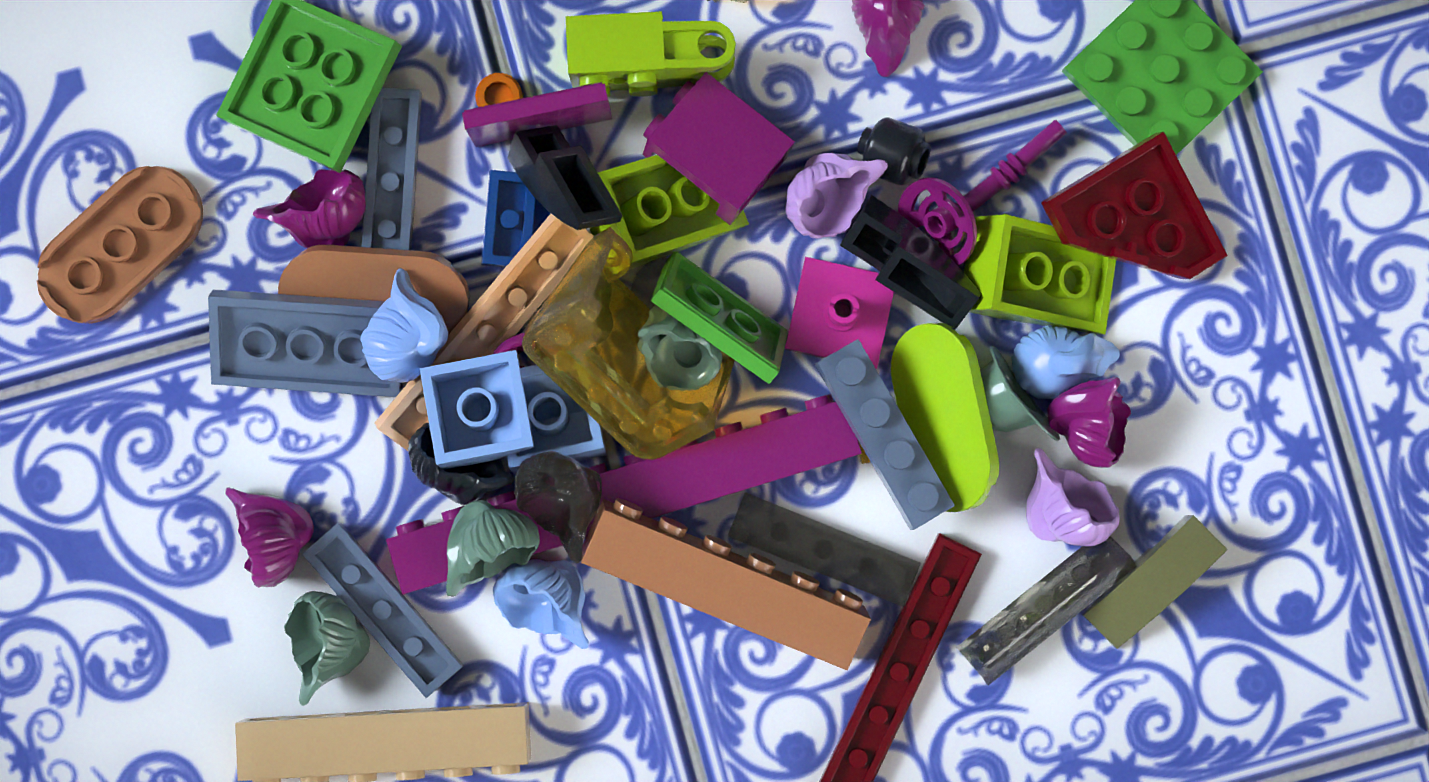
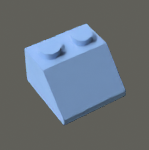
M516 350L419 368L436 465L443 470L493 461L534 447Z
M585 354L520 368L534 447L507 456L509 468L513 474L526 473L607 455Z

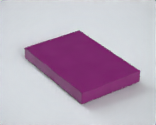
M602 82L468 109L462 113L465 130L475 147L513 140L516 131L558 125L560 130L613 119L605 83L602 84Z

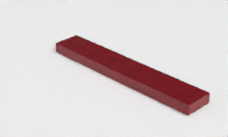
M937 533L819 782H874L979 562L981 553Z

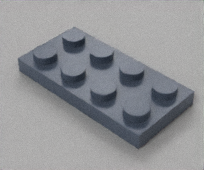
M212 290L208 296L211 385L396 397L402 391L403 383L381 380L370 370L366 357L362 352L363 346L360 339L363 331L368 327L371 318L385 301Z

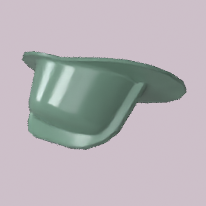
M991 346L990 351L993 360L985 365L980 372L992 428L996 431L1010 432L1037 424L1051 438L1059 441L1060 436L1050 427L1048 417L1029 394L1021 388L1019 383L1016 382L1014 373L995 346Z

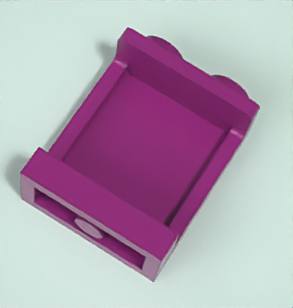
M705 72L695 84L688 80L681 87L672 101L675 107L667 117L660 113L649 124L643 134L647 138V142L642 155L648 158L657 154L718 202L720 205L716 215L731 225L787 159L795 141Z

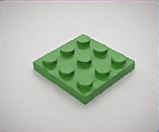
M272 0L216 116L229 124L341 173L402 46L396 40L303 0Z
M1135 0L1062 70L1065 76L1134 146L1151 135L1164 131L1176 155L1263 73L1193 0Z

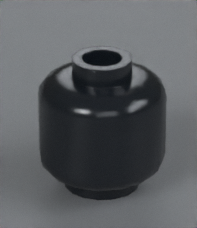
M890 117L882 118L873 128L866 127L861 134L857 147V153L863 155L862 161L881 159L887 163V169L879 177L880 179L901 186L906 185L912 178L918 180L921 177L931 152V145L926 143L923 130Z

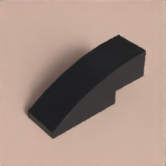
M558 125L515 132L507 158L531 194L548 212L576 230L621 222L623 215L582 146L570 147Z
M873 195L870 196L840 244L841 247L879 270L876 281L940 322L954 327L951 328L953 330L957 329L980 298L981 292L939 246L897 211Z

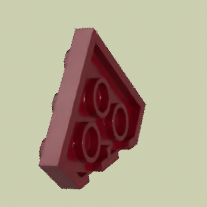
M1164 131L1151 135L1041 202L1062 244L1178 279H1191L1228 256Z

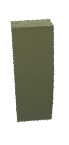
M1185 515L1152 549L1148 548L1082 615L1114 648L1118 649L1177 599L1228 549L1194 515Z

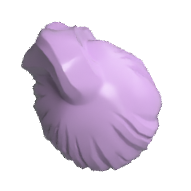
M823 153L814 155L806 162L804 170L800 171L788 186L787 218L803 236L809 235L810 238L836 237L837 234L846 233L852 227L853 221L862 209L868 186L885 172L887 163L881 159L858 161L846 154Z
M1036 448L1034 456L1038 466L1034 486L1027 498L1026 519L1030 531L1041 540L1063 541L1076 546H1095L1106 541L1117 529L1120 521L1119 509L1115 505L1112 495L1109 494L1106 485L1101 481H1090L1074 470L1058 468L1042 449Z

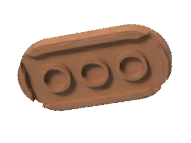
M162 166L138 167L124 174L51 240L42 251L37 266L39 268L37 287L45 305L56 315L77 323H96L108 319L117 313L196 239L203 221V205L195 186L179 172Z
M316 245L300 252L298 256L290 261L284 269L278 285V294L386 301L391 297L390 294L396 271L402 268L407 271L417 293L435 305L444 319L448 335L466 315L470 302L469 288L462 274H458L456 269L450 266L451 262L444 257L425 251Z

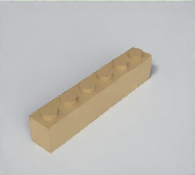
M529 702L245 718L235 723L238 781L282 782L281 779L300 778V782H329V776L348 775V782H372L377 780V773L396 772V780H414L425 778V770L444 769V777L473 775L472 768L491 767L492 774L503 775L519 773L520 765H526L531 760Z

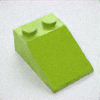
M658 155L598 172L623 215L621 222L590 228L591 233L597 238L595 244L608 277L671 255L673 251L680 252L749 225L744 210L731 225L726 223L716 215L720 204Z
M1007 214L974 217L977 227L976 245L973 253L965 262L964 273L978 288L981 295L969 312L998 319L1042 326L1065 327L1068 330L1099 335L1106 334L1116 260L1062 244L1054 227L1051 225Z

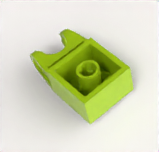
M662 11L565 16L568 75L573 88L602 82V84L605 83L608 97L611 96V91L629 90V95L644 97L658 94L657 88L683 86L688 80L695 84L705 72L720 68L722 69L717 72L707 73L717 81L722 82L734 69L735 38L731 30L721 22H663ZM708 33H717V34L721 35L724 39H722L721 37H717V36H713V35H705V34H708ZM714 47L720 49L723 54L717 58H707L701 52L706 48Z

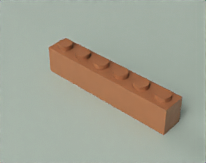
M617 498L615 503L605 499L602 500L580 550L581 563L848 671L871 621L865 606L862 605L863 600L859 596L839 588L835 594L818 587L820 584L818 580L803 572L793 571L792 576L775 569L776 564L773 561L759 554L750 553L748 558L732 552V546L729 543L715 536L705 535L703 540L686 533L688 528L674 519L668 517H661L660 521L642 515L643 509L630 501Z

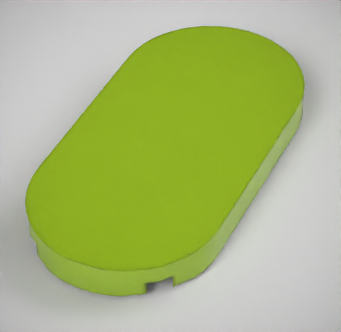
M945 323L921 324L909 329L899 339L893 351L891 378L896 403L955 505L946 512L970 510L983 504L989 497L987 494L990 492L991 486L996 485L999 475V457L978 358L971 342L964 335H959L955 330L951 329L954 327Z

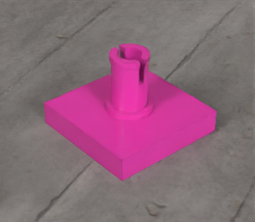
M805 256L784 350L826 358L859 339L874 367L877 369L894 292L875 280L878 275L877 272Z

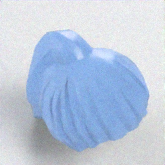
M400 268L394 276L391 297L373 315L360 339L363 346L362 352L366 357L370 370L381 380L404 383L416 379L420 375L419 368L430 367L433 364L438 351L446 344L448 330L444 319L435 305L417 293L407 271Z
M1047 325L1034 332L1031 331L1028 336H1023L1020 339V343L1014 349V355L1011 356L1012 370L1015 374L1016 382L1033 397L1038 399H1054L1074 386L1087 382L1089 378L1104 375L1110 364L1117 361L1120 352L1112 342L1098 337L1095 333L1079 335L1074 330L1069 331L1065 327Z
M531 559L525 565L512 563L502 571L493 586V596L496 606H498L502 616L506 618L511 627L516 629L527 628L536 633L561 634L579 648H588L589 641L581 625V612L585 593L582 578L573 564L565 560L547 562L540 559Z

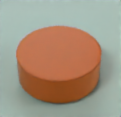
M493 73L486 76L478 84L475 93L478 107L523 98V92L518 82L512 76L505 73Z

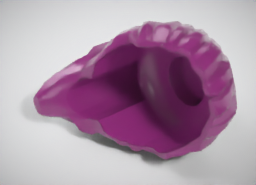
M852 0L853 5L851 9L854 12L855 22L865 38V52L875 63L879 75L889 77L900 65L907 46L910 44V34L916 29V25L920 23L922 10L925 7L923 0Z
M319 169L311 181L299 185L297 189L292 190L284 203L256 208L253 215L256 218L278 224L289 232L299 245L305 248L316 245L345 246L350 239L351 231L359 224L366 210L363 181L359 176L346 169L342 170L341 173L333 170Z
M1115 376L1105 380L1087 381L1074 386L1055 397L1047 408L1050 427L1066 438L1068 446L1078 460L1092 467L1109 468L1116 464L1124 453L1126 441L1125 427L1128 422L1127 418L1131 415V409L1122 401L1123 396L1117 392L1121 381Z
M227 487L225 495L236 509L241 544L247 549L249 556L244 564V568L252 574L251 579L256 587H275L289 577L294 570L300 550L311 539L314 531L311 516L300 505L268 495L248 494Z

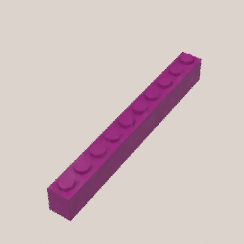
M827 394L805 401L807 410L789 416L787 408L778 409L760 415L761 424L743 430L741 421L714 429L715 439L698 443L696 435L669 443L671 452L653 457L650 449L623 457L625 466L607 471L605 463L579 470L580 480L562 485L560 477L532 485L535 494L516 499L515 492L511 491L488 498L487 502L496 509H509L522 513L538 527L540 544L537 551L532 554L534 555L586 539L603 499L615 503L617 498L630 501L643 509L642 515L655 518L862 454L857 437L839 406L834 402L832 394ZM464 506L442 512L441 515L444 522L425 527L423 519L399 525L396 527L398 536L386 539L402 595L447 581L448 538L454 519Z

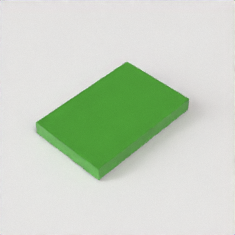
M673 251L664 263L651 302L770 384L780 371L788 335L787 329L679 252Z

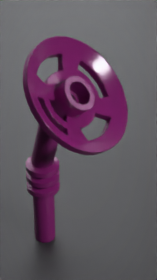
M1054 120L1016 154H1007L1006 158L1008 161L1000 160L998 162L999 168L993 166L990 169L991 175L964 196L954 186L938 178L919 179L911 183L902 193L898 204V213L916 227L925 226L930 236L940 242L939 247L959 266L969 259L976 245L977 227L973 212L1003 188L1006 190L1012 188L1010 182H1019L1018 175L1026 176L1028 174L1027 168L1063 138L1067 132L1057 120ZM927 189L931 195L921 202L919 210H915L917 198ZM946 193L952 196L956 202L954 203L948 199ZM935 201L938 207L929 211L931 204ZM959 228L957 236L952 239L951 232ZM967 233L965 245L958 253L954 254V247L963 241Z

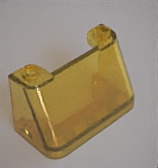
M609 227L594 236L583 248L529 323L523 337L522 346L526 355L628 452L642 459L654 460L714 430L735 360L721 351L722 362L718 374L709 385H705L698 390H669L668 388H660L647 369L644 354L640 352L637 346L640 339L638 332L647 322L650 309L619 279L629 271L633 255L628 244Z

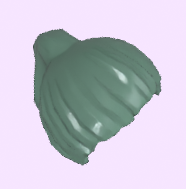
M657 305L649 311L647 322L638 332L640 339L637 346L640 352L644 354L647 369L660 388L681 391L698 390L705 385H709L721 368V350Z
M484 500L473 501L462 507L454 519L447 543V596H456L468 584L477 583L484 578H491L512 563L527 564L540 544L538 527L522 513L509 509H496Z
M309 591L294 602V606L288 614V620L284 625V631L291 638L294 661L302 672L299 703L305 706L321 686L335 678L349 674L364 660L369 652L370 640L364 628L356 622L351 609L340 597L321 591Z

